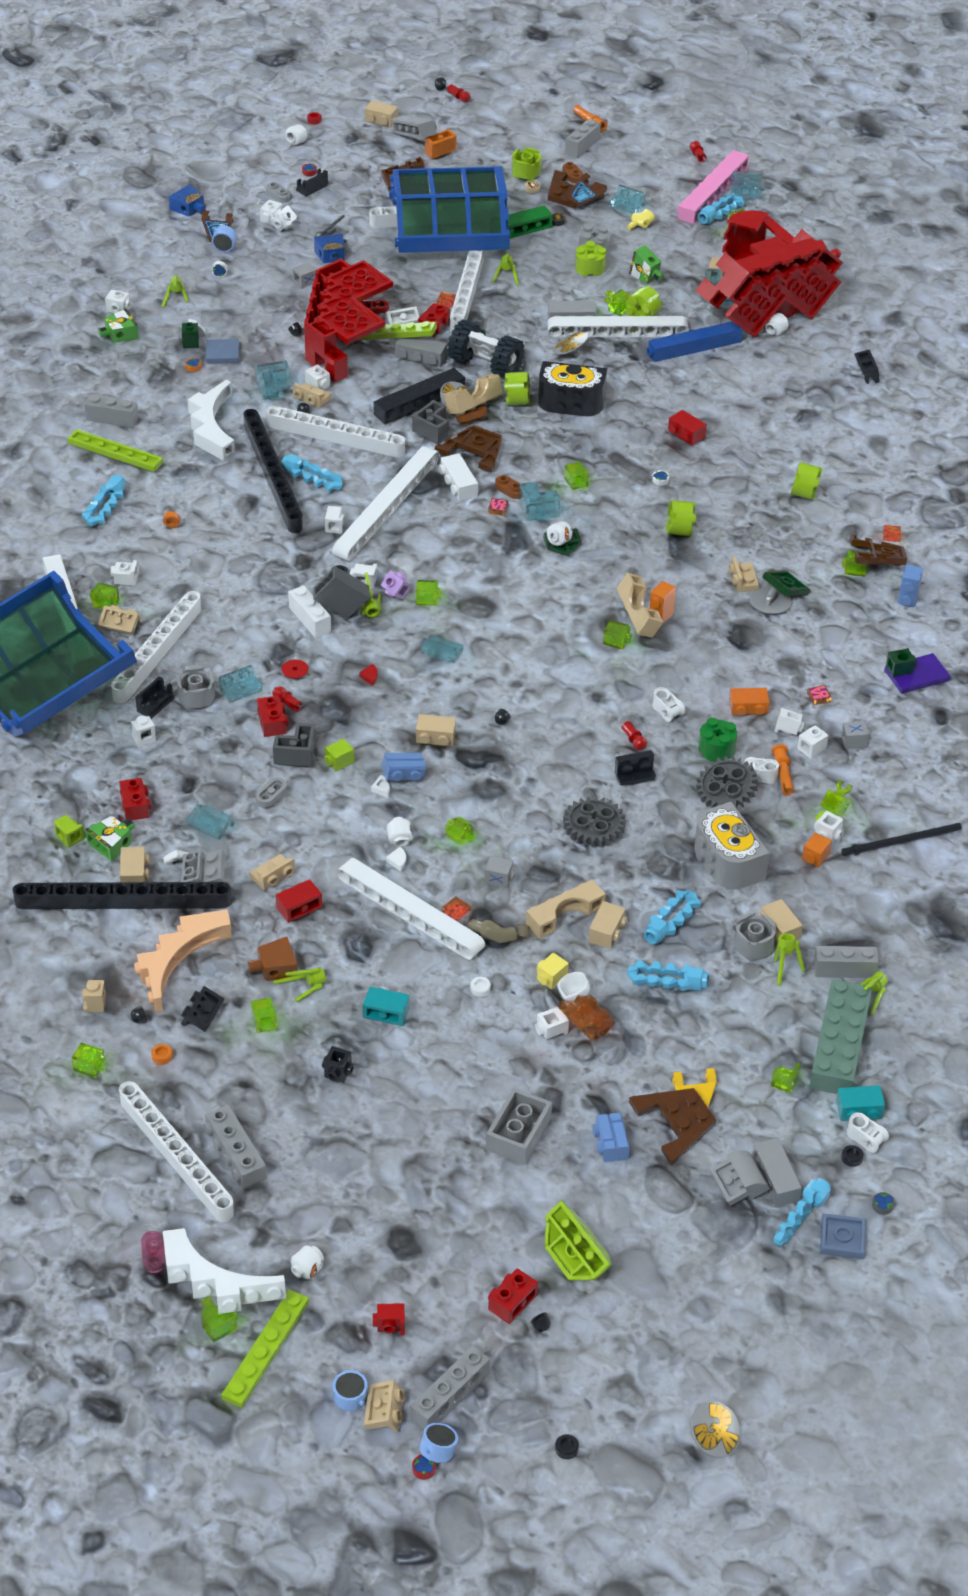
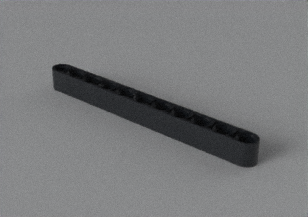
M247 409L243 412L244 428L288 531L299 533L303 530L301 509L258 411Z
M226 882L18 883L12 889L15 906L19 909H223L229 907L232 903L231 887Z

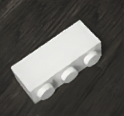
M460 453L442 457L439 472L444 476L446 484L450 486L452 494L457 497L458 501L478 497V482Z
M305 586L288 591L289 608L315 638L331 632V616L319 602L313 600V595Z

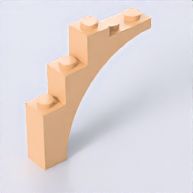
M228 909L181 916L180 925H177L176 933L158 935L159 944H155L156 951L137 954L138 962L134 963L135 974H140V980L146 983V989H151V992H148L149 1004L154 1005L155 1012L163 1011L162 998L165 984L172 971L185 957L207 944L232 937Z

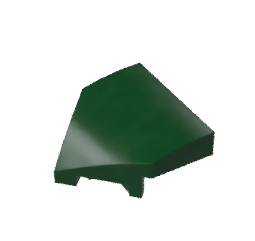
M572 529L571 540L559 546L550 543L547 533H544L543 539L547 549L570 556L581 545L578 529Z

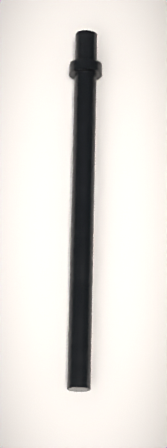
M959 822L865 844H852L851 847L842 848L841 853L843 856L859 855L860 852L958 831L962 829V826Z

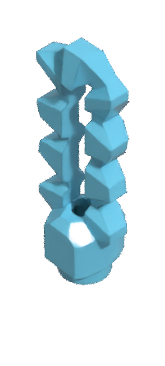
M727 194L726 197L720 198L719 202H713L712 205L702 208L698 214V220L701 224L709 225L716 219L721 220L723 214L729 215L730 211H737L735 210L737 206L743 207L745 202L739 195Z
M290 454L289 456L285 455L281 461V466L286 473L291 474L294 478L302 474L304 482L308 483L313 480L315 487L324 485L328 493L333 489L340 490L343 487L341 475L331 473L330 470L320 469V466L316 464H309L308 460ZM307 469L310 473H313L314 475H311L305 472L304 470Z
M112 475L107 484L99 488L100 492L94 496V501L81 514L82 519L86 520L87 525L105 524L104 515L111 516V507H117L116 498H123L126 484L124 477ZM109 494L111 498L105 503L104 508L100 510L99 515L94 517L93 513L97 511L105 496Z
M677 890L676 898H669L667 906L661 907L658 910V915L650 917V924L644 932L645 940L650 944H659L667 935H674L676 933L675 926H683L684 917L690 918L692 916V908L701 907V901L697 898V894L690 890ZM685 898L686 906L667 924L665 919Z
M638 959L636 965L629 966L627 971L633 985L647 983L649 987L662 985L663 988L667 989L678 986L681 991L693 990L702 992V988L707 989L709 983V973L704 972V969L692 968L688 964H685L681 971H679L673 963H668L665 968H662L660 962L654 961L649 967L641 959ZM645 971L648 974L651 972L659 973L660 975L671 974L677 975L678 977L684 976V979L680 978L679 980H677L674 977L666 976L660 978L657 975L645 976L644 974L639 973Z
M818 1178L817 1180H811L805 1187L802 1196L804 1200H799L796 1212L792 1210L788 1215L787 1222L779 1225L780 1232L776 1231L773 1240L775 1244L783 1247L789 1243L794 1231L799 1229L801 1223L808 1218L812 1210L825 1204L829 1199L831 1190L827 1181Z

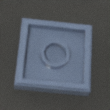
M239 339L207 340V364L239 363Z
M822 1213L820 1254L864 1259L866 1218Z

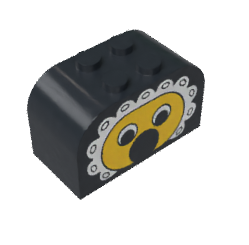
M542 361L539 373V407L547 412L568 415L594 416L599 414L603 409L606 396L607 368Z

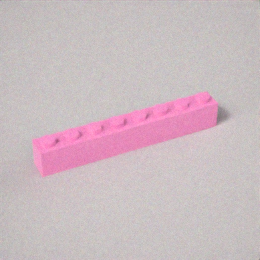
M735 150L727 155L706 176L705 180L700 182L699 186L678 205V219L694 224L698 220V214L701 209L716 202L748 168L749 155Z

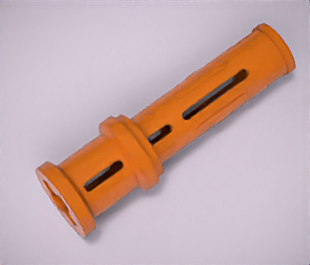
M580 105L574 106L573 112L584 120L590 119L601 123L600 133L606 130L607 122L605 120H601L598 115H592Z
M777 744L771 749V752L779 763L782 794L788 796L794 793L789 770L791 761L787 756L788 747L784 744Z

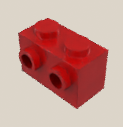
M433 303L418 318V323L425 321L436 322L437 328L433 336H431L435 337L450 323V308Z
M683 409L669 417L668 431L691 446L706 438L707 424Z
M279 695L257 698V712L263 736L269 737L286 734V726H289L288 716L284 715L285 705L284 702H280Z
M142 778L119 781L125 819L138 820L149 818L148 810L152 809L150 798H146V796H149L148 787L143 785Z
M310 879L275 894L276 908L288 923L323 907L322 893Z
M516 1268L512 1274L509 1273L505 1276L498 1288L492 1289L489 1293L488 1310L510 1324L538 1295V1282Z

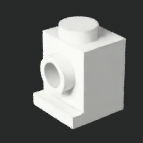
M328 506L325 516V532L343 533L345 514H342V507Z
M133 560V563L116 562L115 566H111V577H114V584H136L138 577L137 560Z
M355 564V567L351 568L350 575L366 584L365 572H368L371 589H374L377 580V564H373V566Z
M781 708L774 732L778 733V730H782L786 734L797 735V732L801 733L804 722L801 721L803 715Z
M139 716L135 721H131V734L138 747L156 742L155 726L149 716ZM148 734V736L141 738V735Z
M560 1006L537 1014L535 1028L538 1035H544L546 1039L562 1033L564 1035L568 1034L569 1020Z

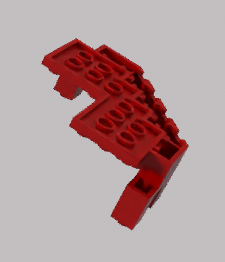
M801 229L792 240V244L787 245L778 236L750 244V251L755 255L740 260H735L725 252L715 264L725 273L722 279L715 285L704 278L695 291L717 309L727 297L732 300L734 304L726 312L725 316L750 335L756 337L785 300L812 320L842 283L834 274L844 262Z
M339 259L317 269L304 321L305 360L313 366L317 364L320 366L325 363V370L330 373V379L335 383L348 377V358L344 352L337 348V337L348 345L386 327L385 320L360 302L393 287V281L364 260L350 265L343 259Z

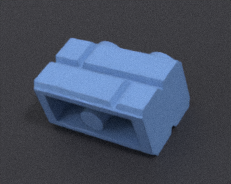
M909 564L905 566L898 604L915 607L921 585L922 567Z
M385 753L382 761V770L386 781L423 780L426 765L423 761L422 753Z
M621 1113L597 1115L596 1123L592 1125L593 1136L598 1137L596 1142L597 1153L602 1154L604 1162L627 1160L629 1158L630 1146Z

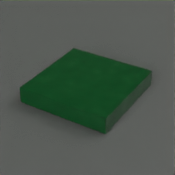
M788 571L764 572L762 578L784 596L808 595L810 592L806 585Z

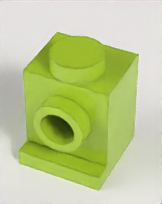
M67 814L53 821L55 835L68 848L84 840L83 826L81 824L78 825Z

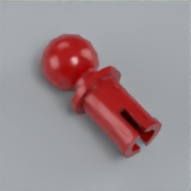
M453 84L447 87V92L454 95L456 99H460L464 103L470 100V93L464 91V89L457 88Z
M692 141L689 145L690 150L699 162H704V158L706 159L707 156L703 152V147L698 141Z
M277 686L272 691L273 696L279 695L280 702H284V705L290 707L294 712H298L301 709L298 705L302 706V702L293 697L291 692H286L284 687Z
M631 721L622 724L621 729L628 736L629 742L633 743L634 748L639 751L644 750L648 743L646 738L642 736V733L636 730Z

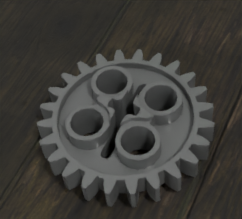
M725 756L724 761L717 758V763L710 761L711 766L705 765V771L699 772L701 777H697L698 783L696 788L701 802H705L706 807L711 805L713 808L728 802H732L736 808L738 805L744 807L743 802L750 803L749 797H755L754 791H758L757 784L759 783L756 771H754L753 766H749L748 761L743 763L742 758H739L737 761L735 756L731 760H728L727 756Z
M587 796L586 801L580 798L579 803L573 801V806L568 805V810H565L563 816V829H566V835L571 834V840L577 838V844L583 841L584 846L591 843V847H594L595 844L602 847V843L609 845V841L615 843L616 838H621V833H624L626 825L625 814H622L623 809H618V804L612 805V800L605 802L604 797L598 800L597 796L594 797V800H591Z

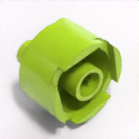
M524 148L522 151L517 149L513 152V177L534 181L541 174L542 155L539 154L538 150Z
M587 241L586 244L577 247L575 252L576 272L583 276H588V274L599 276L603 274L606 267V248L595 244L594 241Z
M649 286L640 287L627 298L625 312L629 316H656L662 310L663 303L662 301L660 302L658 298L660 295L656 290Z
M505 373L506 405L530 404L529 373Z
M800 462L790 494L814 500L815 490L818 488L820 481L817 477L821 476L823 468Z
M671 500L669 502L667 510L668 521H666L667 534L692 536L693 527L691 526L696 522V514H693L695 502Z

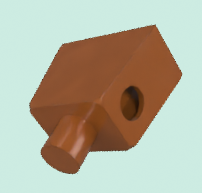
M288 937L259 946L257 948L258 959L248 961L250 973L262 971L266 981L291 977L285 974L298 971L297 962Z

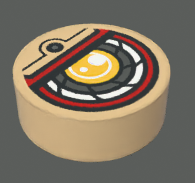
M537 181L526 182L525 191L530 194L538 193L540 191V183Z

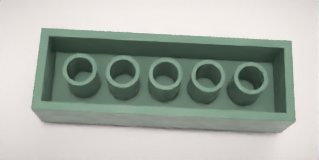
M832 979L813 1064L810 1089L837 1094L838 1088L853 1087L873 987L865 991L863 989L864 985Z

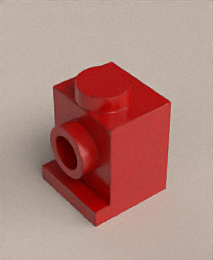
M404 1303L377 1304V1313H373V1327H377V1332H400V1336L405 1335Z

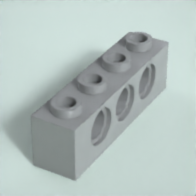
M472 1346L410 1405V1421L422 1431L429 1424L440 1423L490 1374V1359Z

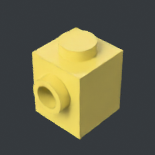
M552 953L545 960H541L538 963L537 980L542 985H546L553 990L560 979L568 974L569 963L555 953Z

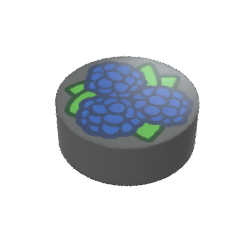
M880 1192L873 1197L872 1207L877 1213L886 1215L894 1209L895 1200L892 1195Z

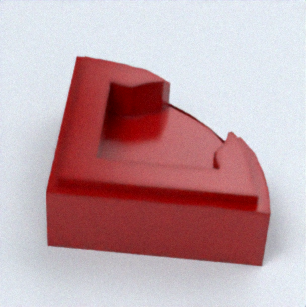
M371 664L359 672V677L373 686L378 677L377 668L374 664Z

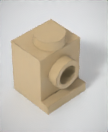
M104 980L87 981L86 988H83L82 999L84 1001L83 1012H104L106 1001Z

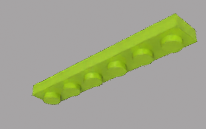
M428 321L422 323L409 322L407 324L394 323L386 325V327L358 340L433 336L437 325L436 322Z
M78 429L67 438L68 444L155 472L163 464V457Z
M290 1289L287 1291L286 1299H282L221 1394L222 1400L240 1408L244 1407L309 1304V1297Z

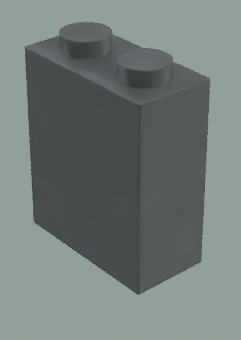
M336 566L313 587V600L347 619L352 614H355L359 607L370 598L369 585Z

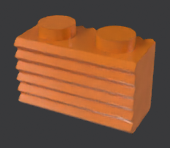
M447 129L436 135L426 137L425 154L431 159H437L443 154H450L457 147L456 134Z
M661 581L659 585L653 588L650 595V609L658 610L663 623L674 614L675 595L677 592L675 586L665 581Z
M730 688L729 703L731 715H767L770 703L767 688Z

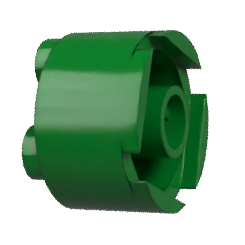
M709 718L700 728L698 750L703 753L702 756L714 762H717V758L723 761L725 756L728 759L732 758L735 754L737 742L736 725L732 722Z

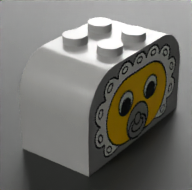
M728 802L700 813L697 818L694 851L698 861L703 863L706 872L709 875L711 874L716 883L724 888L735 890L766 880L769 852L734 804Z

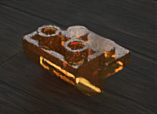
M578 995L574 1001H561L558 1005V1008L590 1040H596L605 1035L616 1022L610 1016L611 1013L601 1008L597 1004L598 1001L591 995Z

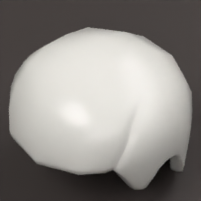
M582 972L568 973L557 984L562 998L571 1003L582 1001L588 996L590 990L589 982Z

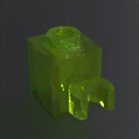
M611 290L606 291L604 294L608 297L604 299V302L609 304L608 311L618 316L624 315L626 313V300L631 294L623 290H619L615 294Z
M843 780L837 782L836 792L828 789L820 804V807L843 817L851 802L845 795L850 793L853 787L848 784L846 789H842Z
M210 1297L201 1300L203 1307H201L203 1311L201 1313L202 1328L213 1343L237 1330L236 1320H238V1315L236 1312L219 1314L218 1305L215 1306Z

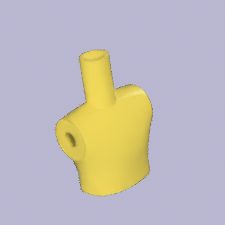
M648 209L640 213H633L631 216V221L633 222L629 223L627 228L631 230L638 225L647 228L655 220V216Z

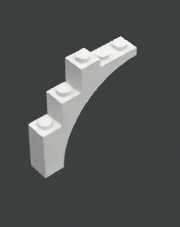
M225 380L206 394L198 392L188 399L191 429L194 430V445L223 461L235 453L234 439L225 434L215 421V416L220 406L232 396V385L228 380Z
M185 1228L163 1231L168 1283L191 1281L193 1299L216 1296L219 1314L242 1311L241 1305L286 1299L284 1275L250 1276L227 1271L215 1266L199 1255L190 1244Z

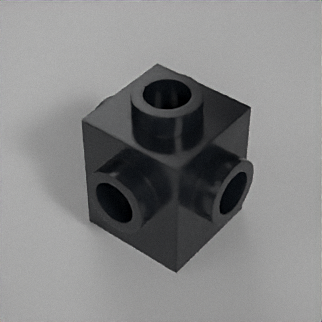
M331 1046L322 1062L324 1077L332 1081L344 1083L347 1076H351L354 1069L351 1051Z

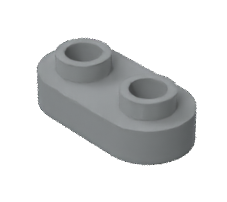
M271 182L266 186V193L277 202L286 203L290 201V192L280 184Z
M282 778L269 780L256 793L257 805L267 808L276 803L287 792L286 781Z

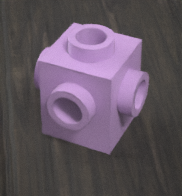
M391 570L381 584L386 589V594L402 600L406 598L413 587L406 580L407 576L400 571L395 573Z

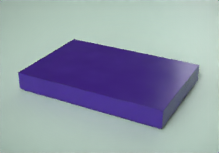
M934 653L916 657L913 674L892 677L887 666L884 669L901 694L950 681L949 673Z

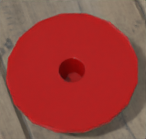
M293 659L285 662L281 670L286 677L296 679L305 676L309 668L304 661Z

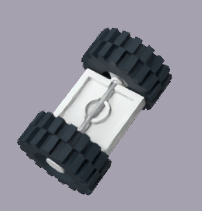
M465 319L458 321V325L454 326L455 329L451 331L452 335L449 336L450 341L447 344L449 347L447 352H449L448 356L463 363H468L472 360L473 355L487 359L492 363L490 365V368H492L491 372L499 374L503 378H505V373L518 372L519 365L521 366V360L524 357L523 353L525 352L523 341L508 335L502 337L501 341H498L496 338L487 337L480 333L482 331L480 325Z

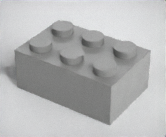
M513 1088L486 1133V1150L525 1165L551 1120L552 1102Z

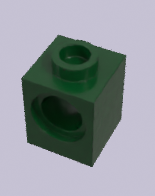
M182 323L183 348H199L198 323Z
M909 648L888 652L886 666L892 677L913 674L916 658L912 655Z

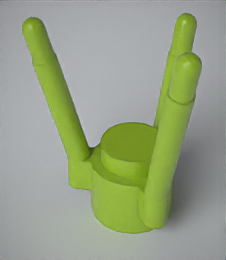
M505 254L501 258V263L498 265L492 282H495L501 269L506 271L512 269L515 283L518 286L519 282L513 258L509 254Z
M175 275L170 279V285L162 303L163 308L171 291H182L185 301L188 302L185 286L182 285V279Z
M365 572L366 584L369 585L370 598L364 606H360L363 615L376 617L382 612L381 594H378L377 601L373 599L368 572Z
M788 933L781 934L778 937L774 962H777L781 952L777 980L778 986L781 985L785 955L791 954L794 949L801 971H805L799 948V940H795V936Z
M317 967L309 970L287 972L285 975L291 977L273 981L274 984L306 978L308 985H313V987L295 998V1002H298L314 991L322 989V984L326 982V976L322 967Z
M881 971L875 972L871 977H868L859 984L865 986L863 988L865 991L873 987V992H879L871 1008V1015L874 1014L882 995L886 991L884 986L888 983V977Z

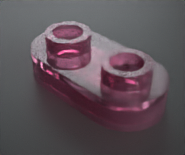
M157 1231L146 1232L141 1238L143 1267L147 1272L157 1273L165 1267L164 1239L162 1234Z

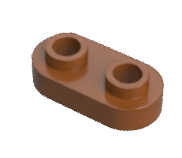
M567 162L562 166V172L567 173V179L571 183H577L583 175L582 171L573 162Z
M480 406L474 410L465 411V414L456 416L457 422H461L464 425L469 424L470 420L484 419L485 415L488 414L487 407Z
M501 475L495 479V488L508 497L520 499L524 496V486L512 478Z

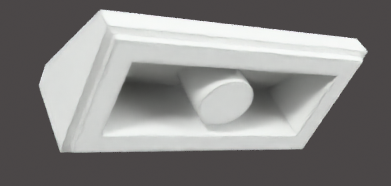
M417 306L387 311L385 318L388 324L418 322L419 313Z

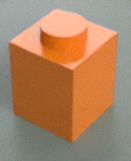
M815 832L804 845L802 860L820 867L830 854L832 840Z

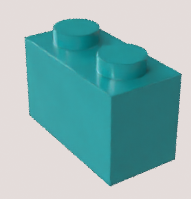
M370 986L363 1002V1018L403 1026L410 1008L409 995Z
M880 1085L838 1088L836 1104L840 1121H849L854 1113H863L871 1120L883 1118L885 1103Z

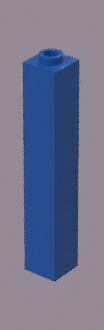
M731 321L649 340L647 354L654 362L741 343L743 329Z

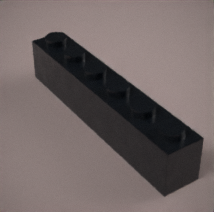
M452 368L373 401L374 415L384 424L422 409L432 400L441 401L440 390L445 383L452 381L465 385V376L455 368Z

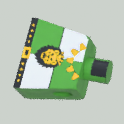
M646 245L634 251L629 274L644 283H650L653 280L660 282L664 278V274L659 271L661 260Z
M127 309L105 317V326L98 328L100 337L109 335L113 342L139 338L138 325Z
M109 817L86 828V840L90 846L112 862L121 854V847H128L131 844L130 831L135 826L129 818L121 823L116 818Z

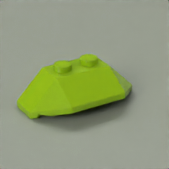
M561 1200L545 1215V1249L568 1280H596L612 1265L608 1252L586 1223L564 1201Z

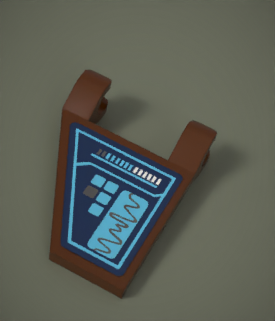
M588 173L583 174L568 196V199L577 207L598 198L603 199L605 197L604 193L607 192L603 187L596 192L587 185L589 183L588 178L591 177Z
M203 210L201 220L209 242H212L215 228L231 226L233 223V213H227L225 221L210 220V216H208L209 211Z

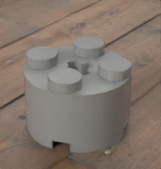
M584 225L579 234V246L586 244L587 241H594L595 244L606 248L607 255L610 243L608 228L605 226Z
M190 667L183 670V674L178 675V699L185 709L210 707L213 704L215 698L214 676L209 670L207 672L202 667Z
M748 913L740 917L737 921L734 936L736 951L746 957L748 961H756L768 956L774 949L775 923L771 918L763 914L761 917L755 916V913Z

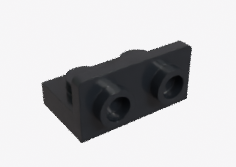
M652 750L617 756L615 758L614 773L619 785L656 779V774L653 770L654 754Z
M203 986L199 992L195 991L189 1001L192 1004L191 1006L187 1005L183 1010L181 1016L184 1018L180 1024L184 1026L188 1021L206 1032L225 998Z

